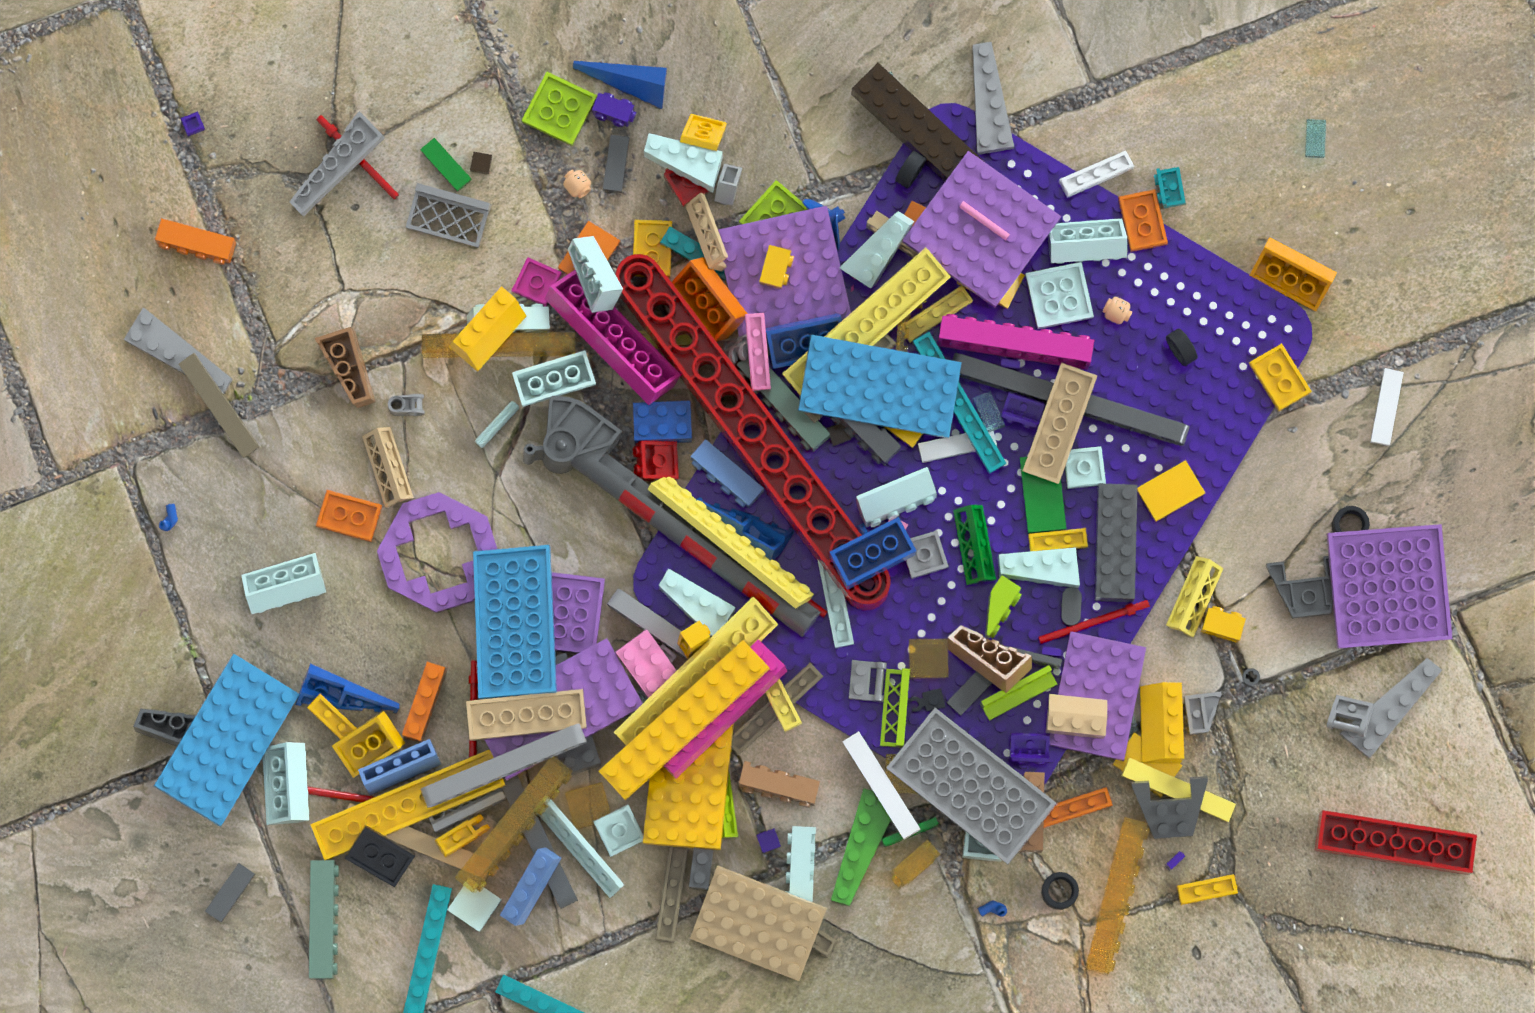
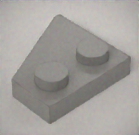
M1221 692L1184 696L1189 735L1209 732L1219 699L1222 695Z

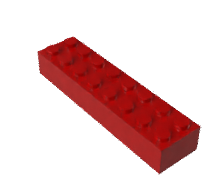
M1322 810L1319 813L1314 851L1470 875L1473 873L1477 834Z

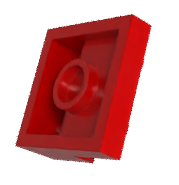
M668 168L665 170L664 178L683 207L699 193L705 195L710 192L706 188L696 185L691 180L677 175Z
M639 441L636 443V446L633 447V457L637 459V465L634 466V474L643 481L655 482L663 477L679 479L677 442Z

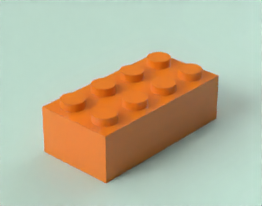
M704 257L690 260L672 281V284L716 342L728 339L745 320V314H748L713 269H709Z

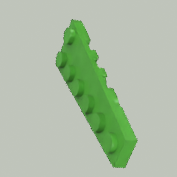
M863 788L831 901L850 906L891 821L875 793Z

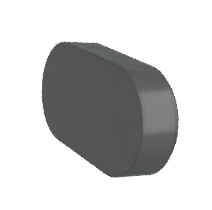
M1074 587L1067 588L1062 595L1061 620L1067 626L1077 624L1081 618L1082 595Z

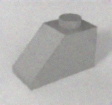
M724 164L717 184L715 202L723 205H733L742 173L741 167Z

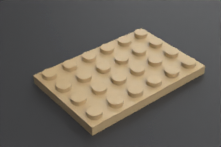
M717 866L690 939L800 981L827 908Z

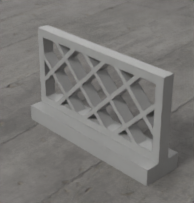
M417 183L406 228L479 248L492 204ZM419 196L427 198L430 205L420 210L417 205ZM443 202L448 210L438 215L434 205ZM432 207L436 217L426 221L422 212ZM461 207L466 215L456 220L452 210ZM450 212L454 222L445 226L440 217ZM476 212L484 214L482 221L476 225L470 215ZM420 214L425 223L418 227L411 225L413 217ZM468 217L473 227L463 232L458 222ZM436 219L440 221L443 227L437 232L432 231L429 223ZM457 224L461 233L455 237L450 236L447 229ZM473 229L478 234L476 243L468 241L465 236L466 233Z
M499 788L492 793H487L483 797L479 796L473 802L468 801L467 803L469 804L465 806L461 804L459 809H448V811H451L448 814L444 811L442 817L436 820L433 819V816L429 817V820L437 834L507 799L502 789Z

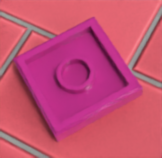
M527 257L511 291L546 307L548 302L545 300L549 288L560 280L562 272Z

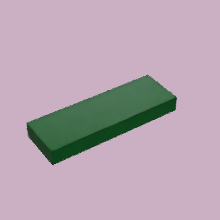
M435 138L420 149L423 155L457 192L472 181L471 177Z
M935 817L918 824L920 830L910 837L937 827V818ZM898 832L883 838L881 842L886 848L904 839Z

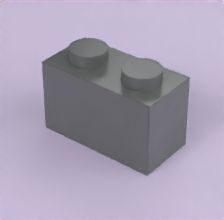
M694 848L689 889L708 891L713 850Z

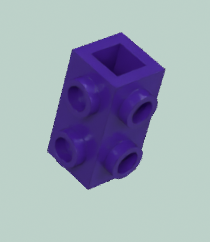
M606 92L603 94L598 93L592 108V114L596 119L612 121V124L617 127H628L630 122H634L637 113L634 111V105L631 101L627 99L618 100L612 94Z

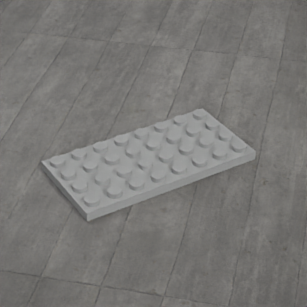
M936 708L933 709L886 767L887 770L1007 865H1009L1057 805L1054 800Z

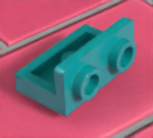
M1174 167L1164 170L1157 168L1154 180L1155 185L1160 187V192L1157 193L1159 204L1163 203L1164 209L1186 205L1180 168Z

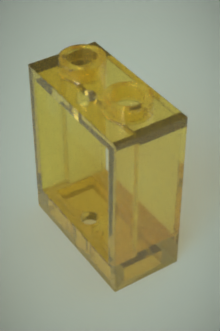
M927 839L892 870L891 880L897 887L902 886L905 888L936 861L940 853Z

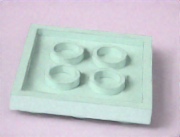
M1082 262L1025 274L1037 329L1092 319L1094 317Z

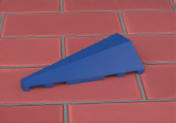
M586 61L573 62V69L601 80L603 83L626 94H631L659 109L663 108L667 68Z
M701 497L696 499V501L703 502L706 505V509L711 513H717L721 517L722 522L732 525L738 535L747 537L754 548L762 549L769 560L776 559L782 553L794 533L792 528L785 530L779 528L777 523L772 522L771 525L764 523L760 520V517L733 508L729 511L720 508L718 503L714 505L702 501Z
M311 663L296 701L297 706L310 704L321 694L336 709L362 711L365 708L374 709V712L391 710L393 713L398 712L400 705Z

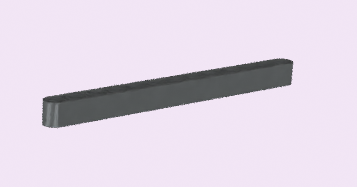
M954 353L952 361L962 362L959 377L1006 392L1010 391L1047 404L1054 383L963 354ZM1090 395L1083 415L1180 446L1185 445L1190 428L1186 424L1094 395Z

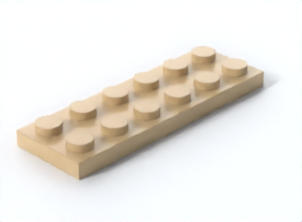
M1061 363L1022 472L1059 484L1097 375Z
M583 689L466 701L470 741L558 732L575 724H580L582 729H587Z

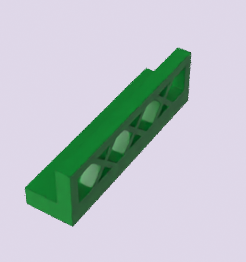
M968 505L953 510L966 584L972 585L982 581L991 582L996 580L983 505ZM966 512L967 515L965 523L961 520L960 513ZM967 530L971 536L968 542L964 536ZM970 549L973 550L974 553L972 561L968 558V552ZM973 568L977 570L978 578L972 579L971 572Z

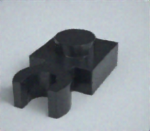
M941 688L922 692L923 698L921 699L918 697L910 699V702L916 701L919 705L917 708H913L912 712H919L923 707H925L926 712L933 711L934 708L942 709L946 707Z

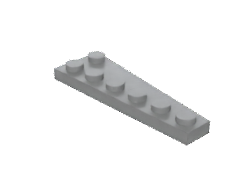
M992 42L974 44L972 46L977 155L1014 149Z
M359 111L346 127L345 133L340 139L336 140L333 144L334 147L322 158V163L313 170L309 178L290 200V203L304 217L385 137Z
M142 308L124 338L125 342L184 375L185 373L178 364L195 353L223 394H225L233 380L145 308Z
M1426 658L1374 703V710L1365 737L1345 730L1339 735L1369 759L1440 674L1442 669ZM1353 721L1351 724L1360 726L1361 722Z

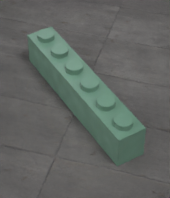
M748 357L747 360H741L737 364V370L751 384ZM769 367L771 389L757 390L754 393L756 395L759 393L763 397L762 402L766 407H772L776 412L774 414L781 423L784 421L789 426L787 428L794 437L797 435L802 440L800 444L807 451L810 449L813 453L830 438V433L819 421L814 423L805 413L798 411L800 400Z
M334 860L310 861L309 979L311 980L334 979V975L338 974V963H334L335 955H338V943H335V936H338V924H335V916L339 914V905L335 904V896H339V885H336V877H339V865H336Z

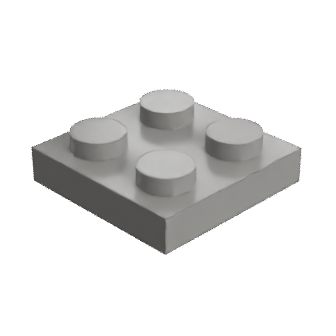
M937 531L910 538L917 551L915 556L906 560L911 579L948 568Z

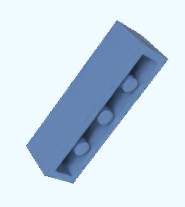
M706 439L691 455V461H693L691 464L700 471L702 469L706 472V477L711 482H718L721 485L720 489L727 495L732 494L736 498V503L744 508L746 506L749 509L764 492V488Z
M428 739L358 769L366 790L369 795H372L441 765L434 745Z
M547 848L537 849L500 916L515 926L524 924L559 864L561 857Z

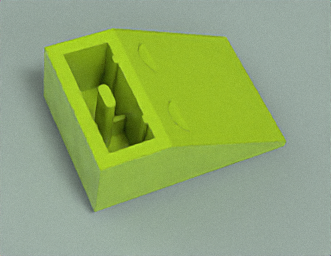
M1003 575L999 578L989 595L985 638L987 639L990 637L993 639L1001 627L998 624L1000 621L1003 623L1006 621L1011 612L1010 606L1015 607L1022 595L1019 593L1021 587Z

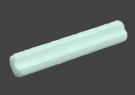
M511 401L475 440L476 444L483 448L518 411L519 406L514 401Z

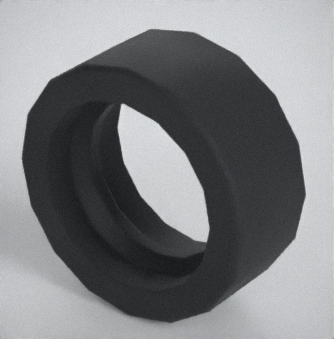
M913 151L902 165L895 181L908 189L921 172L927 159Z
M1180 328L1166 336L1167 344L1180 364L1187 366L1198 359L1193 344Z
M1346 506L1340 509L1332 521L1333 533L1342 532L1339 523L1346 514H1355L1360 518L1362 522L1361 530H1369L1370 527L1369 517L1366 512L1356 506Z
M1057 872L1045 879L1041 894L1044 902L1049 907L1063 910L1075 903L1079 895V887L1073 876L1065 872ZM1060 879L1069 883L1072 892L1067 901L1056 902L1050 897L1049 886L1053 881Z

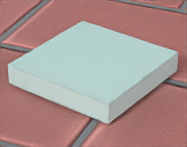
M1101 446L1072 449L1065 465L1067 489L1098 486L1099 483L1106 484Z
M628 804L593 821L610 857L643 841V834Z
M469 878L447 910L480 932L502 899Z

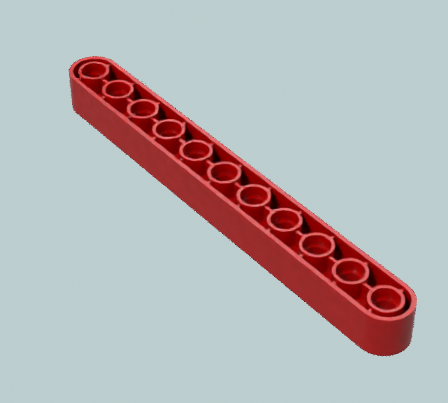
M634 254L626 257L621 261L616 270V277L623 288L620 298L667 361L681 374L680 378L759 484L764 488L765 492L816 560L821 563L825 571H827L831 579L842 591L846 600L853 607L860 610H872L879 607L886 600L889 593L890 575L888 570L871 577L875 583V587L871 591H863L859 588V585L848 590L845 588L829 557V552L862 535L657 262L643 254ZM635 275H643L647 278V282L642 287H635L632 285L631 279ZM657 305H666L670 309L668 315L665 317L656 316L653 310ZM685 334L692 338V343L688 347H680L677 345L676 339L680 335ZM703 365H711L715 369V373L711 377L705 378L699 374L698 370ZM726 395H733L737 398L738 402L734 407L726 408L721 403L722 398ZM749 425H755L760 429V434L756 438H748L744 434V429ZM772 455H777L782 458L783 464L780 468L772 469L767 465V459ZM794 486H801L805 489L806 495L802 499H794L789 493L790 489ZM823 516L828 520L829 525L824 530H818L812 524L813 519Z

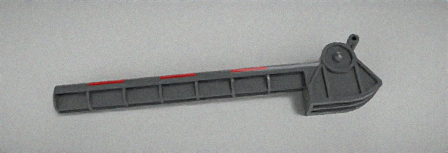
M552 396L549 399L547 431L543 446L525 445L523 462L530 465L534 461L542 460L544 466L556 474H564L575 468L750 599L754 597L767 612L798 635L803 637L820 615V611L808 602L795 609L648 490L649 484L610 456L611 452L620 442L622 430L577 399L564 396Z

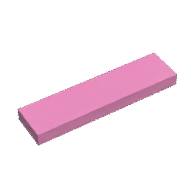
M764 313L745 314L751 389L753 391L771 389Z

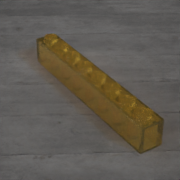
M575 332L511 333L491 357L568 356L575 354ZM422 334L423 358L460 357L449 347L459 334Z
M556 756L550 758L459 871L455 879L472 893L481 892L487 885L485 882L489 876L493 877L499 870V863L502 860L506 861L511 855V848L514 845L517 846L523 840L522 834L526 829L529 831L535 825L536 821L534 819L538 814L542 815L548 808L546 804L550 799L554 800L560 793L558 789L561 785H566L570 781L573 770Z
M1127 817L1123 819L1085 970L1109 975L1110 971H1114L1116 961L1113 960L1114 953H1118L1121 942L1118 941L1119 933L1123 934L1126 923L1123 922L1124 915L1129 913L1130 904L1127 902L1129 896H1133L1135 885L1132 882L1134 877L1137 878L1140 866H1137L1138 859H1142L1145 848L1142 847L1143 839L1147 840L1149 835L1148 823Z

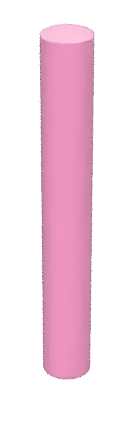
M963 201L959 208L1005 241L1009 237V233Z

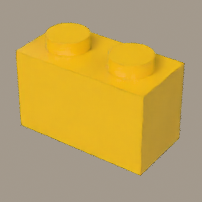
M769 245L759 284L782 289L783 285H787L789 275L786 274L788 267H792L794 256H791V250Z
M1217 606L1208 608L1201 632L1238 643L1246 618H1243L1242 614L1237 612H1231V614L1223 612L1224 609Z
M699 620L680 632L677 644L687 659L694 655L710 639V630L705 624L702 625Z

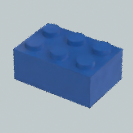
M690 401L653 402L650 405L646 402L633 403L635 445L639 441L692 443Z

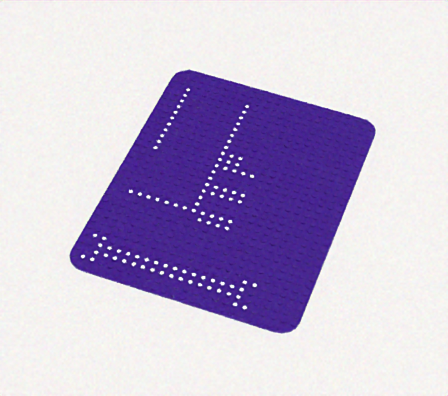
M943 103L929 109L977 154L974 110L957 103ZM1012 134L1014 149L978 155L989 166L1059 214L1061 218L1058 223L1109 219L1123 220L1118 196L1100 185H1095L1067 198L1059 184V179L1076 171ZM902 144L840 242V247L837 251L840 266L874 234L866 228V224L876 211L890 219L898 211L905 214L911 201L927 207L945 183L926 164H924L921 172L908 189L896 182L895 178L899 170L912 153L905 144ZM1165 224L1167 245L1130 252L1127 240V258L1117 260L1102 259L1100 261L1087 260L1082 262L1094 315L1092 319L1042 328L1051 330L1055 334L1067 332L1074 337L1086 335L1094 340L1090 366L1088 370L1080 369L1097 375L1091 395L1171 419L1190 427L1185 445L1180 446L1083 416L1072 449L1101 446L1106 484L1137 485L1138 488L1186 460L1205 491V494L1157 522L1154 521L1137 492L1135 599L1133 604L1148 600L1150 607L1136 611V614L1124 615L1076 632L1131 644L1275 407L1250 367L1249 362L1282 344L1298 369L1313 339L1312 324L1305 310L1296 302L1263 282L1249 276L1248 273ZM1047 236L1021 273L1025 275L1029 272L1079 262L1051 263ZM898 249L881 278L872 288H869L857 279H853L851 275L841 269L851 313L913 258ZM1024 276L1008 309L1000 305L994 308L975 293L965 288L973 302L954 314L961 319L973 317L980 322L992 320L996 322L995 324L999 325L1010 323L1014 324V327L1022 328V326L1033 327V330L1041 331V329H1037L1026 276ZM949 278L887 333L896 342L892 350L919 354L912 342L909 343L899 326L960 287L955 279ZM1119 297L1130 303L1129 310L1132 311L1128 322L1123 321L1122 324L1118 325L1104 317L1105 313L1102 311L1109 298ZM941 323L928 331L936 344H938ZM1179 328L1190 339L1198 355V359L1187 366L1180 364L1166 341V336ZM938 346L946 360H952L954 353H958L1000 366L1001 358L1020 361L1018 372L1052 383L1055 382L1060 368L1059 365ZM768 356L769 367L800 400V395L782 375L791 365L773 369L770 356ZM959 377L961 387L985 428L993 427L997 448L1006 462V465L989 474L977 452L922 463L918 443L943 437L923 434L912 448L887 429L885 430L898 442L901 449L885 466L882 463L877 464L872 459V454L868 450H862L857 444L859 441L854 437L850 441L833 447L829 438L812 453L810 449L808 451L804 449L800 444L802 440L797 435L794 437L787 428L789 426L784 421L781 423L776 418L774 409L766 407L854 526L864 523L857 509L856 496L928 467L936 490L934 502L928 505L921 504L916 506L915 510L908 513L906 511L899 513L898 517L901 521L908 524L906 532L910 538L937 531L948 564L947 569L911 579L906 560L887 569L890 575L888 596L883 604L872 610L857 609L845 598L854 645L835 648L828 613L824 618L819 615L803 637L770 614L778 625L761 642L786 666L787 672L780 678L783 686L791 681L809 663L823 675V678L803 695L796 704L850 737L860 732L871 750L891 762L902 748L880 746L884 701L873 702L849 699L852 660L887 663L886 669H910L904 745L932 712H926L925 707L919 712H912V709L917 708L919 705L916 701L910 702V699L912 697L921 699L923 698L922 692L941 688L946 706L945 708L938 709L941 713L1023 776L1025 772H1045V785L1066 749L1049 746V762L1035 764L1026 761L1023 764H1018L1010 760L1011 733L1050 734L1046 733L1049 694L1058 695L1069 635L1040 644L1038 637L1069 627L1061 620L1063 592L1070 587L1009 579L1021 587L1019 593L1022 595L1015 607L1010 606L1011 612L1004 623L1000 621L998 625L1001 627L993 638L1003 646L1041 654L1042 647L1061 649L1060 659H1062L1060 668H1051V673L1057 682L1056 686L990 721L986 717L980 703L982 700L1001 691L993 683L961 716L947 704V701L976 672V670L948 650V637L961 625L982 634L985 638L989 595L1000 578L997 559L999 554L1030 552L1019 458L1028 457L1038 427L1029 429L1022 426V423L1016 421L1015 423H1010L1001 417L1008 392ZM758 393L757 397L762 402L763 397ZM953 413L950 436L964 434L962 426ZM823 416L818 420L825 429L836 425L829 416ZM749 425L744 429V434L748 438H756L760 434V429L755 425ZM720 432L713 446L759 484ZM777 455L770 456L766 461L767 465L772 469L780 468L783 464L782 458ZM1064 468L1061 476L1066 530L1086 528L1088 548L1076 549L1080 583L1078 590L1082 595L1081 618L1078 622L1080 623L1124 608L1125 605L1132 602L1094 601L1097 486L1067 489ZM702 469L700 471L696 470L685 488L695 499L701 497L702 501L714 505L718 503L720 508L729 511L733 508L760 517V520L764 523L771 525L774 522L778 524L779 528L785 530L792 528L765 490L748 509L746 506L743 508L737 504L736 498L732 494L727 495L720 489L721 485L718 482H711L706 477L707 473ZM794 486L789 491L794 499H802L806 495L805 489L801 486ZM968 505H983L996 580L991 582L982 581L972 585L966 584L953 510ZM966 512L960 513L961 520L965 523L967 515ZM818 516L813 519L812 524L816 529L824 530L828 527L829 522L825 517ZM887 518L881 521V524H879L878 526H868L866 527V529L868 532H870L875 528L887 523L889 519ZM794 530L782 553L774 560L780 564L783 570L793 574L798 582L808 586L814 594L811 599L828 611L818 561ZM967 530L964 536L968 542L971 536ZM660 531L656 533L639 560L633 575L634 593L638 601L681 631L693 625L694 622L659 589V584L668 569L734 606L735 612L733 616L750 600L749 597ZM970 549L968 552V558L972 561L974 553L973 550ZM975 568L971 572L972 579L978 578ZM859 585V588L861 590L868 592L867 589ZM1032 663V669L1022 679L1046 666ZM871 669L869 694L871 695L875 693L877 669ZM884 670L883 691H882V695H883V696H884V690H885L886 670ZM890 674L889 681L894 687L901 682V675ZM895 691L888 696V701L892 706L899 702V696ZM892 710L886 715V720L892 726L898 721V716ZM892 730L888 731L885 734L884 742L896 743V734Z

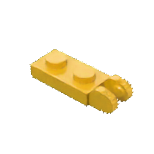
M478 815L469 821L466 820L435 840L436 845L445 858L490 829L488 824L483 825L477 830H474L472 827L484 819L482 815Z

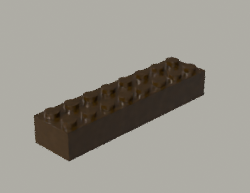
M877 63L852 87L851 95L912 152L915 151L927 159L925 164L944 182H946L968 151L981 159L881 64Z

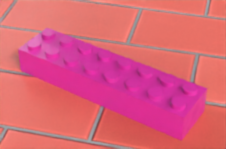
M576 270L550 286L545 300L648 405L675 387L681 374L615 307L613 310L591 312Z
M954 314L942 316L937 344L940 347L1059 366L1061 363L1084 370H1088L1091 363L1094 340L1086 335L1074 337L1067 332L1055 334L1048 329L1036 331L1033 330V327L1022 326V328H1018L1010 323L999 325L995 324L996 322L992 320L980 322L973 317L961 319Z
M759 639L750 648L767 664L770 670L663 766L675 779L787 672L786 666Z

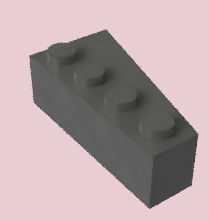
M830 417L835 424L839 425L841 423L845 427L844 432L850 438L854 437L857 439L859 447L864 451L868 450L872 454V459L877 464L882 463L885 466L901 449L898 442L884 428L879 429L878 425Z
M140 709L133 727L135 732L177 747L196 715Z

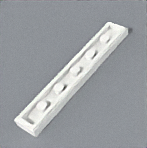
M860 732L842 741L902 838L905 840L920 830L918 824Z

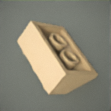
M1049 694L1046 733L1104 739L1107 726V700Z

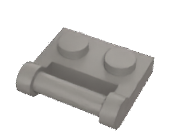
M852 660L849 699L883 702L884 670L887 668V663ZM871 669H877L874 695L869 694Z
M1336 695L1327 721V728H1337L1365 737L1374 710V704ZM1338 716L1354 721L1361 722L1360 726L1337 721L1336 718Z

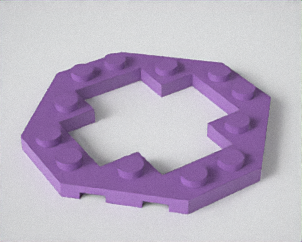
M440 492L403 503L377 550L388 588L436 613L474 602V563L470 561L462 564L467 579L466 583L435 593H430L425 576L406 581L396 546L414 541L409 523L446 512L451 529L470 524L478 551L497 549L488 517Z

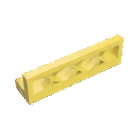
M1195 557L1168 619L1167 627L1179 630L1189 637H1194L1223 571L1221 566L1210 559ZM1213 567L1216 570L1213 577L1210 578L1209 572ZM1206 585V593L1202 595V588ZM1196 603H1199V609L1195 612L1194 607ZM1189 620L1192 623L1190 630L1186 629Z

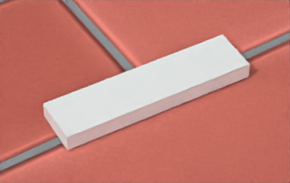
M1124 151L1059 179V184L1068 198L1134 169V165L1127 152Z
M1384 369L1370 443L1390 446L1404 372Z
M993 427L987 428L988 433L997 446ZM966 433L918 443L922 463L976 452Z

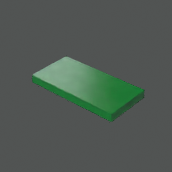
M1020 457L1028 534L1066 530L1061 479L1059 484L1022 472L1027 457Z

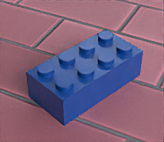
M837 313L765 328L773 369L793 365L808 351L810 336H826L842 321L841 315Z
M897 517L830 551L829 557L845 588L848 590L915 556L917 551L900 518Z

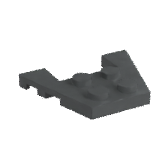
M1323 556L1324 577L1291 581L1286 580L1284 561L1266 563V568L1292 619L1331 614L1333 598L1329 556Z
M1207 776L1190 777L1191 797L1150 800L1149 780L1131 782L1154 839L1193 836L1208 782Z

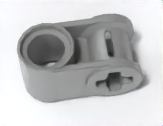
M424 395L392 396L388 401L389 412L394 416H422L425 414L422 404ZM394 402H400L402 407L394 410L391 405Z

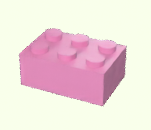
M644 630L615 651L617 657L647 699L677 671L648 630Z

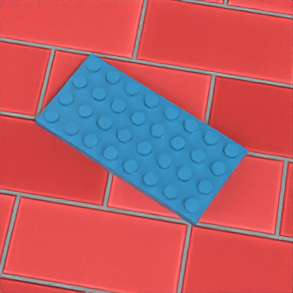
M811 335L798 411L949 438L962 362Z
M550 545L474 551L479 700L557 693Z
M233 654L153 787L221 827L297 700L299 693Z

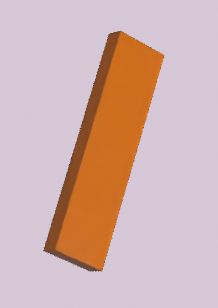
M1107 787L1057 803L1044 820V828L1113 806Z

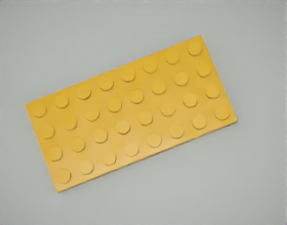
M734 723L678 778L675 779L662 767L649 779L643 844L721 850Z

